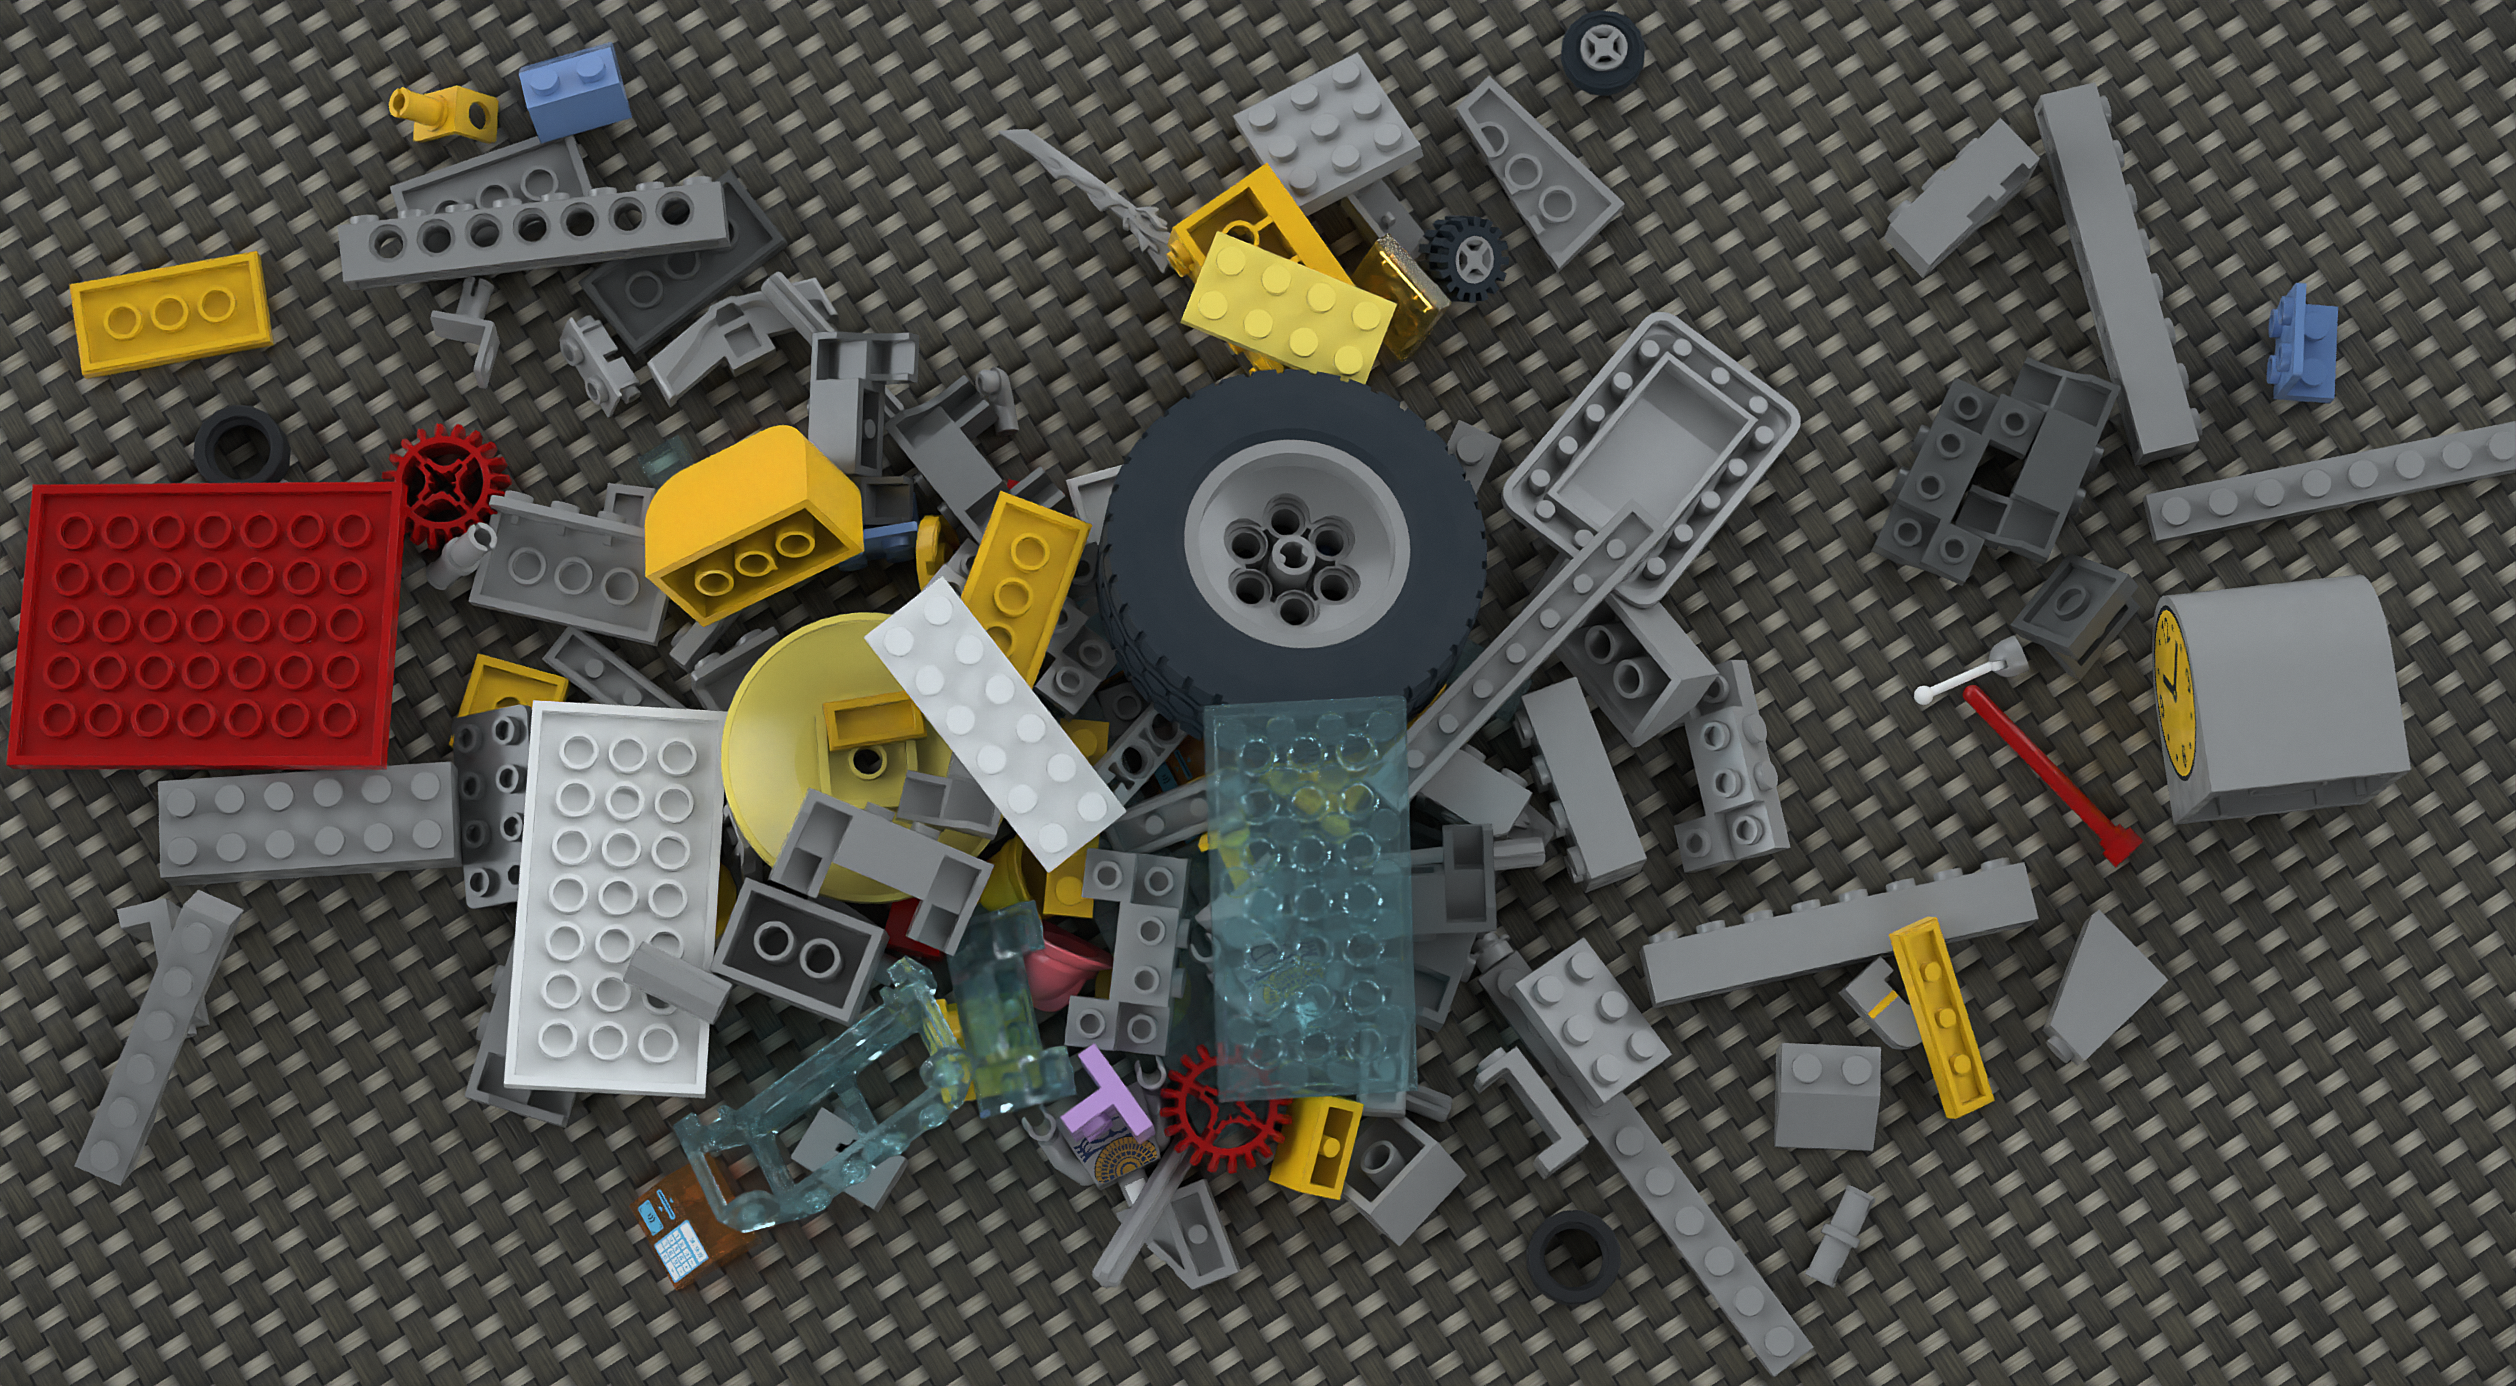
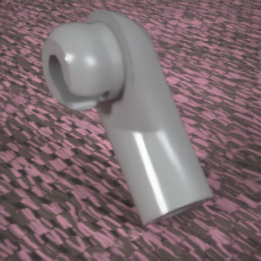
M992 367L990 370H981L976 376L975 385L980 394L989 396L990 406L999 417L994 423L996 436H1009L1018 433L1019 425L1008 374L997 367Z

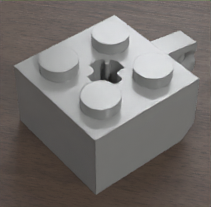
M1465 744L1417 794L1415 807L1443 825L1492 824L1493 841L1540 837L1546 848L1556 830L1555 825L1529 804L1532 792L1525 789L1528 785L1525 779L1506 768H1503L1500 773L1483 763L1486 756L1469 744Z

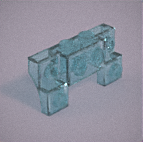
M1035 900L1019 902L996 911L970 917L954 956L946 953L981 1119L1007 1115L1031 1106L1048 1104L1076 1094L1074 1070L1069 1061L1067 1047L1059 1046L1046 1050L1042 1048L1023 957L1045 949L1043 925L1038 916Z

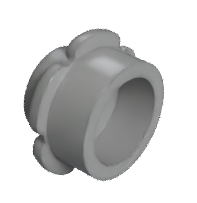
M1494 931L1489 932L1482 940L1478 939L1473 943L1471 950L1474 955H1477L1475 965L1483 975L1509 955L1515 953L1507 942L1510 940L1508 934L1501 935L1498 938Z

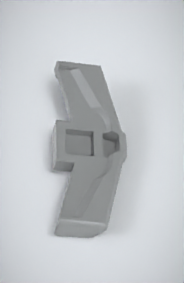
M816 277L792 283L827 323L839 322V315ZM762 291L738 297L731 295L710 306L707 313L648 361L647 364L656 385L671 408L680 397L724 360L734 377H737L776 357V348L769 337L797 331V329Z

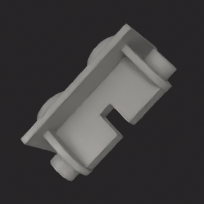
M591 315L580 319L577 323L573 318L568 319L559 339L562 355L569 365L577 368L584 379L585 389L591 401L596 405L600 404L609 418L613 415L621 398L625 404H628L641 395L638 389L640 382L623 356L609 363L605 360V357L616 353L618 348L600 320L595 321Z

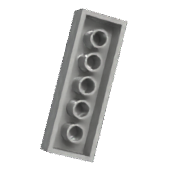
M451 761L387 766V770H317L158 781L160 878L173 886L463 867L458 768Z

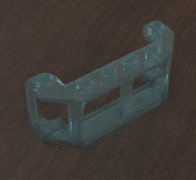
M904 956L886 969L897 988L893 990L885 986L879 990L885 1003L738 1110L723 1104L717 1109L720 1117L709 1125H702L697 1114L693 1112L673 1125L718 1222L746 1233L818 1213L827 1208L832 1199L846 1188L867 1179L871 1170L882 1162L903 1153L909 1147L910 1142L925 1131L942 1125L948 1119L950 1113L963 1105L978 1061L973 1054L961 1048L934 999L938 984L930 969L910 957ZM919 1033L931 1055L920 1068V1075L924 1083L930 1088L884 1122L877 1125L857 1085V1076L861 1071L909 1036ZM837 1092L860 1139L796 1185L776 1145V1134L828 1095ZM750 1145L774 1195L762 1190L751 1191L738 1196L726 1205L702 1152L708 1154L736 1146Z

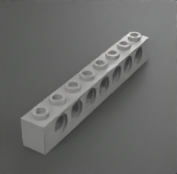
M697 176L684 179L683 186L666 188L663 182H645L636 185V191L617 193L616 188L601 187L588 191L587 197L569 198L568 193H550L542 195L540 197L541 202L522 204L521 199L506 198L494 201L492 208L474 209L473 204H454L445 207L446 213L427 215L426 210L410 209L398 212V218L379 220L377 215L354 216L350 218V224L337 225L343 282L350 290H360L730 247L724 190L720 181L712 182L711 177ZM674 205H684L690 209L688 219L680 225H671L665 221L667 210ZM628 210L640 212L642 214V221L637 228L625 231L617 226L618 219L622 213ZM579 216L592 217L594 219L592 231L584 236L571 234L570 226L574 219ZM533 221L545 223L547 230L540 240L530 242L523 239V230L529 223ZM484 227H495L499 230V236L493 245L480 247L475 244V237L479 230ZM446 232L451 235V242L446 250L439 253L428 250V241L434 234ZM394 237L403 240V248L396 257H381L380 248L384 241Z

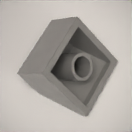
M1782 1043L1776 1049L1774 1147L1873 1151L1880 1102L1881 1047Z
M1370 1116L1357 1131L1341 1195L1372 1225L1400 1247L1467 1174L1436 1140L1408 1118Z

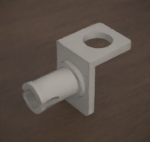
M467 277L464 279V287L456 313L451 314L434 310L431 313L430 319L436 336L480 345L474 365V374L478 387L487 389L500 344L495 323L484 320L494 286L490 282L479 278L478 286L475 287V277Z

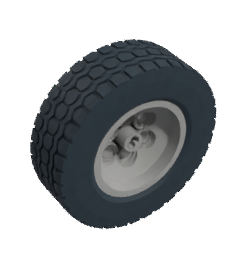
M1276 369L1252 372L1250 377H1245L1244 374L1222 379L1218 386L1212 383L1193 392L1189 400L1184 397L1164 413V417L1160 416L1142 434V438H1139L1124 460V464L1121 466L1113 484L1112 493L1109 496L1097 552L1096 596L1100 618L1103 621V629L1111 650L1116 649L1114 655L1127 678L1133 677L1132 685L1147 702L1152 700L1154 702V709L1173 724L1174 721H1177L1180 724V730L1199 741L1202 738L1210 740L1208 744L1228 753H1231L1232 750L1240 751V756L1261 761L1265 757H1272V762L1296 763L1301 758H1304L1305 763L1329 760L1332 754H1336L1337 758L1360 751L1364 744L1368 748L1388 738L1392 730L1396 733L1416 718L1417 714H1420L1444 687L1462 654L1481 606L1487 576L1486 533L1481 509H1477L1478 499L1470 480L1465 481L1466 472L1454 453L1448 454V445L1433 429L1428 431L1425 428L1426 422L1409 408L1404 411L1400 408V402L1381 391L1377 395L1371 392L1372 387L1349 379L1348 383L1340 381L1341 376L1319 371H1317L1316 375H1309V370L1285 369L1283 373H1277ZM1285 525L1293 531V534L1281 535L1273 529V526ZM1321 545L1329 546L1336 551L1337 555H1323L1316 547ZM1239 548L1247 549L1254 557L1251 559L1239 558L1234 554L1233 550ZM1324 590L1335 591L1341 596L1342 600H1328L1321 592ZM1249 593L1254 595L1259 602L1246 604L1237 595ZM1284 614H1294L1303 623L1300 625H1290L1281 616Z

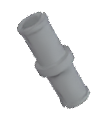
M482 522L477 523L476 526L473 524L461 537H455L446 543L442 549V555L430 563L426 569V577L429 583L436 589L445 590L447 586L448 588L452 587L461 576L474 572L478 568L481 558L497 544V536L492 527Z
M1850 1185L1846 1186V1191L1830 1225L1824 1223L1821 1230L1824 1237L1809 1269L1805 1272L1809 1277L1832 1288L1836 1285L1837 1277L1851 1248L1857 1249L1861 1241L1857 1238V1235L1872 1204L1876 1201V1198Z

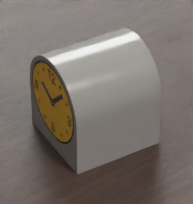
M2359 574L2166 595L2159 599L2154 613L2152 629V672L2156 711L2174 825L2366 804L2411 771L2389 632L2379 598L2372 584L2365 576Z

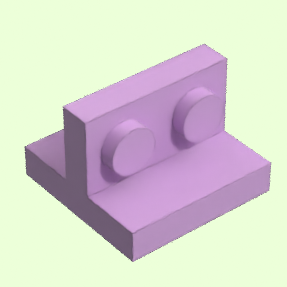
M1095 1043L1078 1054L1082 1066L1099 1089L1061 1116L1064 1126L1076 1143L1083 1137H1086L1089 1143L1099 1138L1113 1126L1110 1118L1115 1114L1120 1117L1139 1145L1154 1136L1156 1133L1152 1122Z

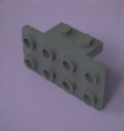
M519 704L458 717L452 722L454 764L458 768L461 846L466 902L471 909H484L518 902L532 708L528 705Z

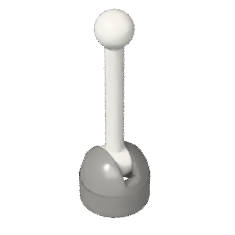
M2013 635L1993 646L1987 663L1930 688L1928 686H1920L1915 690L1914 698L1917 703L1927 705L1932 701L1933 696L1990 671H1994L2001 677L2008 678L2029 671V665L2020 643Z

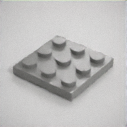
M1358 52L1233 115L1237 129L1261 166L1265 163L1269 164L1305 216L1424 157L1420 143Z

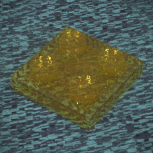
M1390 233L1376 240L1350 278L1357 288L1397 304L1383 342L1401 362H1404L1416 353L1452 304L1439 286L1428 277Z

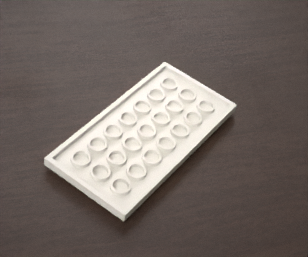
M533 700L505 1062V1088L705 1098L710 1023L625 983L623 978L631 959L643 941L713 975L709 968L715 951L723 825L722 810L724 808L725 793L721 772V744L728 711Z

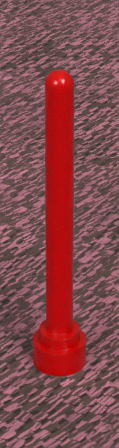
M1969 685L1964 689V700L2101 839L2099 845L2105 850L2102 855L2115 868L2144 842L2131 827L2126 830L2120 823L2115 826L1978 686Z

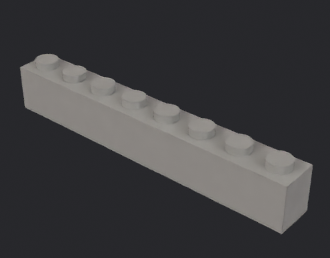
M2096 82L2041 95L2033 109L2111 383L2121 387L2116 400L2134 463L2139 465L2189 453L2199 442L2198 436L2202 435V423L2197 409H2190L2185 391L2189 390L2188 374L2183 363L2177 364L2172 346L2176 345L2175 329L2171 319H2164L2159 303V301L2163 300L2162 284L2158 274H2151L2146 258L2150 256L2149 239L2146 231L2143 228L2138 229L2133 213L2137 211L2136 194L2132 185H2125L2121 171L2125 163L2124 154L2119 140H2112L2108 124L2112 121V114L2108 99L2105 95H2099Z
M2008 857L1999 858L1980 864L1982 871L1963 875L1962 868H1954L1933 874L1934 882L1917 886L1914 878L1904 879L1887 884V892L1868 896L1867 889H1859L1838 895L1839 903L1821 906L1819 899L1808 900L1792 905V913L1773 917L1772 910H1763L1743 916L1744 924L1726 927L1724 920H1718L1696 926L1697 934L1678 938L1677 931L1652 935L1648 937L1650 944L1642 946L1639 952L1652 1008L1664 1007L1868 962L1880 956L1882 958L1895 956L1888 934L1925 917H1937L1945 944L2031 926L2039 918L2025 863L2021 862L2011 865Z

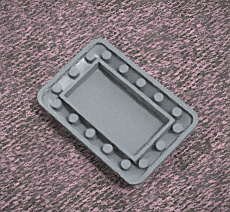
M1667 312L1651 313L1639 324L1507 479L1501 491V501L1511 516L1569 560H1572L1631 498L1636 500L1668 531L1659 543L1612 591L1636 608L1645 609L1653 607L1681 577L1792 441L1800 428L1801 417L1797 408L1790 401L1678 317Z

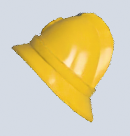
M1016 834L1014 838L1008 840L1001 847L998 853L986 861L993 864L994 867L976 905L1002 918H1013L1021 914L1025 916L1034 915L1040 920L1049 919L1052 915H1043L1047 871L1020 836Z

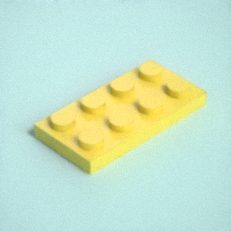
M1217 231L1180 323L1290 368L1309 370V375H1316L1317 371L1341 376L1340 381L1347 383L1349 379L1366 384L1397 304Z

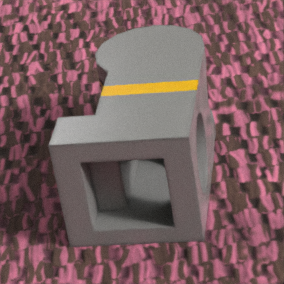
M1880 956L1873 960L1838 994L1885 1044L1896 1050L1910 1049L1922 1042L1911 1005L1906 1004L1884 980L1894 970Z

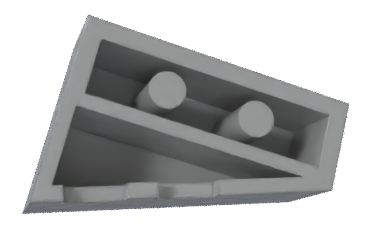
M2001 118L1979 139L1974 138L1958 153L1956 156L1957 160L1946 171L1941 168L1933 174L1922 186L1921 189L1924 192L1913 203L1906 199L1887 218L1891 224L1884 239L1922 278L1929 274L2025 188L2040 160L2031 148Z

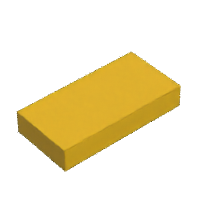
M906 691L822 704L830 754L851 751L856 748H871V746L875 745L884 746L903 743L914 739L923 740L928 736L924 714Z

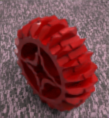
M436 424L434 429L435 437L431 438L423 428L418 429L417 437L420 442L413 446L409 440L402 439L401 446L407 452L403 457L394 453L389 454L388 459L397 470L382 472V478L385 482H403L408 486L405 533L411 531L410 541L416 546H419L427 538L428 548L434 552H437L441 547L443 539H445V543H448L451 539L465 534L473 524L475 526L479 522L487 524L486 522L491 518V514L498 513L497 510L489 506L491 495L504 497L505 492L500 490L512 485L510 476L501 473L508 466L506 460L502 456L494 457L498 450L496 445L492 441L482 444L483 436L477 430H474L466 437L465 428L460 424H456L453 427L450 436H448L443 424ZM445 454H459L467 457L463 461L457 459L454 463L447 466L437 465L431 460ZM420 470L425 475L426 482L423 490L417 495L419 500L412 506L410 499L411 485L416 473ZM482 470L483 488L477 503L473 506L468 500L467 493L471 484L476 480L474 475ZM434 474L443 482L446 481L454 486L455 489L453 491L459 497V502L450 494L447 495L445 492L440 491L438 488L439 483L433 477ZM449 509L458 512L462 516L448 522L426 520L430 514L435 517L443 510Z
M1217 1040L1214 1045L1215 1056L1210 1057L1204 1044L1198 1045L1196 1047V1054L1200 1060L1199 1063L1195 1064L1189 1056L1184 1054L1179 1058V1061L1188 1072L1184 1076L1175 1070H1170L1167 1073V1078L1178 1084L1177 1090L1170 1088L1161 1089L1160 1096L1164 1099L1174 1100V1107L1160 1109L1159 1116L1163 1118L1175 1117L1176 1124L1168 1126L1163 1132L1166 1137L1172 1136L1179 1131L1184 1139L1174 1146L1176 1153L1183 1152L1189 1145L1196 1149L1189 1159L1191 1165L1196 1166L1201 1161L1203 1154L1210 1156L1207 1164L1208 1172L1215 1173L1219 1167V1160L1226 1159L1228 1174H1234L1237 1172V1157H1242L1247 1169H1252L1256 1167L1252 1151L1256 1149L1265 1159L1273 1155L1271 1149L1264 1143L1267 1138L1275 1143H1283L1285 1136L1273 1128L1275 1123L1281 1125L1291 1124L1292 1117L1286 1114H1278V1106L1291 1105L1293 1098L1291 1096L1277 1098L1275 1089L1286 1086L1288 1080L1286 1077H1280L1273 1082L1270 1080L1268 1074L1273 1072L1278 1064L1275 1060H1272L1261 1069L1256 1064L1263 1053L1260 1048H1255L1249 1058L1246 1059L1242 1057L1244 1051L1243 1041H1236L1233 1046L1232 1055H1226L1224 1040ZM1232 1066L1239 1068L1235 1077L1224 1089H1214L1195 1080L1200 1073L1212 1067ZM1252 1077L1259 1084L1265 1098L1266 1110L1264 1120L1257 1117L1254 1112L1247 1108L1244 1102V1093ZM1238 1084L1239 1087L1233 1096L1235 1099L1232 1106L1247 1120L1239 1115L1232 1119L1229 1114L1226 1116V1121L1220 1120L1215 1129H1213V1125L1218 1118L1219 1107L1213 1103L1214 1100L1205 1096L1204 1093L1212 1098L1219 1094L1221 1099H1223L1226 1093H1232ZM1187 1093L1194 1096L1207 1110L1208 1119L1200 1137L1193 1131L1187 1119L1185 1107ZM1228 1124H1236L1256 1133L1249 1142L1240 1147L1220 1148L1212 1145Z

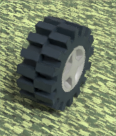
M1449 215L1444 216L1445 220H1436L1432 223L1435 230H1426L1423 235L1429 241L1428 245H1419L1418 252L1425 253V260L1417 261L1418 269L1427 270V273L1421 276L1423 284L1432 285L1429 291L1433 295L1440 296V299L1447 301L1476 303V301L1488 299L1487 293L1495 294L1499 287L1494 281H1504L1507 273L1500 271L1501 265H1509V257L1501 256V251L1508 249L1506 241L1497 240L1503 234L1499 227H1491L1492 221L1475 216Z

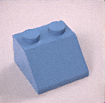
M612 42L524 66L519 71L527 109L541 144L632 118Z

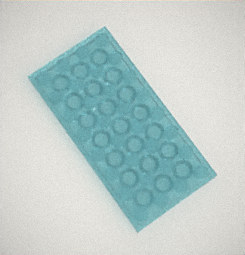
M1404 696L1203 706L1217 1095L1219 1102L1418 1091L1406 698Z

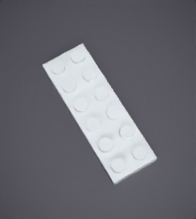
M943 576L864 637L1048 873L1127 812Z

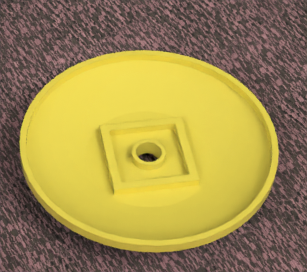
M842 614L821 619L801 627L772 646L746 674L735 693L728 710L722 736L721 772L723 787L728 805L738 827L756 853L771 868L774 866L787 833L790 832L808 787L862 810L865 809L867 802L895 812L892 820L893 823L910 829L912 824L895 820L907 771L911 770L940 777L947 776L952 750L925 715L928 735L926 739H914L903 743L884 746L875 745L871 746V748H864L876 752L881 759V768L873 774H863L854 765L853 758L855 754L864 749L856 748L851 751L832 754L829 752L825 718L822 711L823 703L905 691L864 639L868 633L892 616L891 614ZM1002 814L1000 817L999 826L1004 818ZM949 829L941 832L938 838V842L976 858L991 841L990 839ZM831 862L818 893L822 897L858 904H881L914 897Z

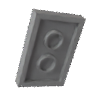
M1584 937L1515 983L1508 990L1509 994L1595 1109L1601 1107L1672 1055Z

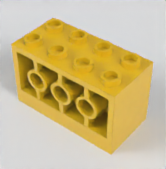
M1265 163L1172 228L1167 244L1171 251L1166 256L1174 270L1182 278L1188 274L1194 284L1197 282L1216 232L1219 231L1355 286L1268 163ZM1227 342L1236 355L1243 352L1253 365V368L1249 370L1250 375L1255 371L1276 369L1277 373H1283L1285 369H1293Z

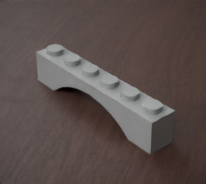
M200 890L183 905L75 1163V1167L119 1186L136 1168L153 1128L163 1092L179 1051L213 977L227 952L243 914V909Z

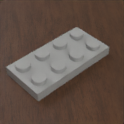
M573 134L542 144L538 136L392 185L390 189L398 212L410 209L426 210L427 215L446 213L445 207L454 204H473L474 209L492 208L494 201L506 198H518L522 200V204L541 202L540 197L550 193H568L569 198L587 197L588 191L592 189ZM579 216L573 220L571 226L592 220L593 218ZM541 221L529 223L523 230V239L531 241L544 236L547 230L546 224ZM495 227L482 228L475 237V244L480 247L493 245L498 239L499 230ZM446 232L434 234L428 241V250L434 253L446 250L450 245L451 235Z

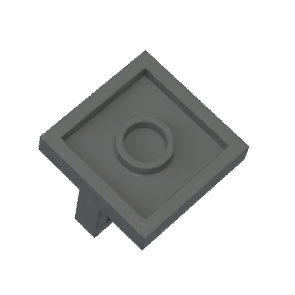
M2069 553L2010 626L2020 637L2044 646L2069 676L2081 680L2140 608L2131 597L2139 586L2127 573Z

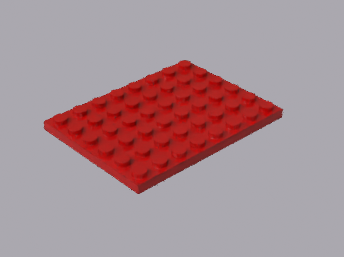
M403 482L33 484L6 765L12 769L387 770L408 486Z

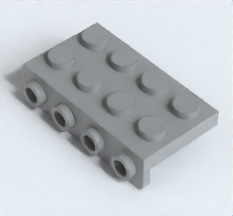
M506 491L504 497L491 495L489 506L497 510L498 513L491 514L489 526L496 533L497 544L481 558L468 602L478 607L658 646L670 598L645 577V523L643 528L625 524V517L606 511H599L597 517L579 514V507L561 501H552L551 507L533 503V497L516 491Z

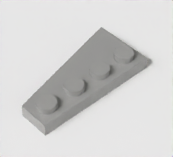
M1490 76L1456 107L1455 113L1557 274L1624 209L1625 203Z

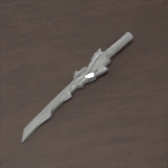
M1028 129L998 131L1003 137L1034 156L1055 179L1067 178L1085 191L1099 211L1109 209L1123 220V229L1130 230L1138 240L1142 253L1147 252L1163 274L1166 273L1169 266L1174 269L1166 256L1171 251L1167 246L1170 237L1166 227L1167 221L1158 217L1159 209L1157 207L1146 206L1136 208L1116 191Z

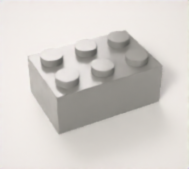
M746 877L709 970L718 978L854 1029L890 936L885 929Z

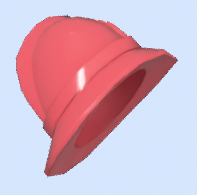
M1033 915L1026 921L1027 939L1023 944L1025 951L1020 958V975L1027 1002L1034 1008L1046 1012H1056L1063 1009L1069 1004L1070 996H1077L1089 979L1095 978L1099 971L1113 968V956L1099 947Z

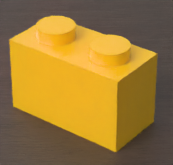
M1293 1085L1290 1094L1293 1098V1103L1288 1105L1286 1115L1292 1117V1121L1289 1125H1282L1281 1133L1285 1136L1283 1143H1278L1269 1181L1298 1192L1340 1200L1364 1104L1333 1093Z

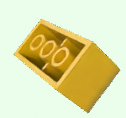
M788 425L767 428L679 471L657 491L645 517V577L702 627L708 626L864 551L862 500L858 487L800 431Z

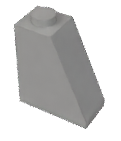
M2099 909L2083 923L2042 1030L2049 1037L2046 1044L2050 1050L2063 1062L2068 1063L2072 1060L2076 1066L2090 1057L2168 981Z

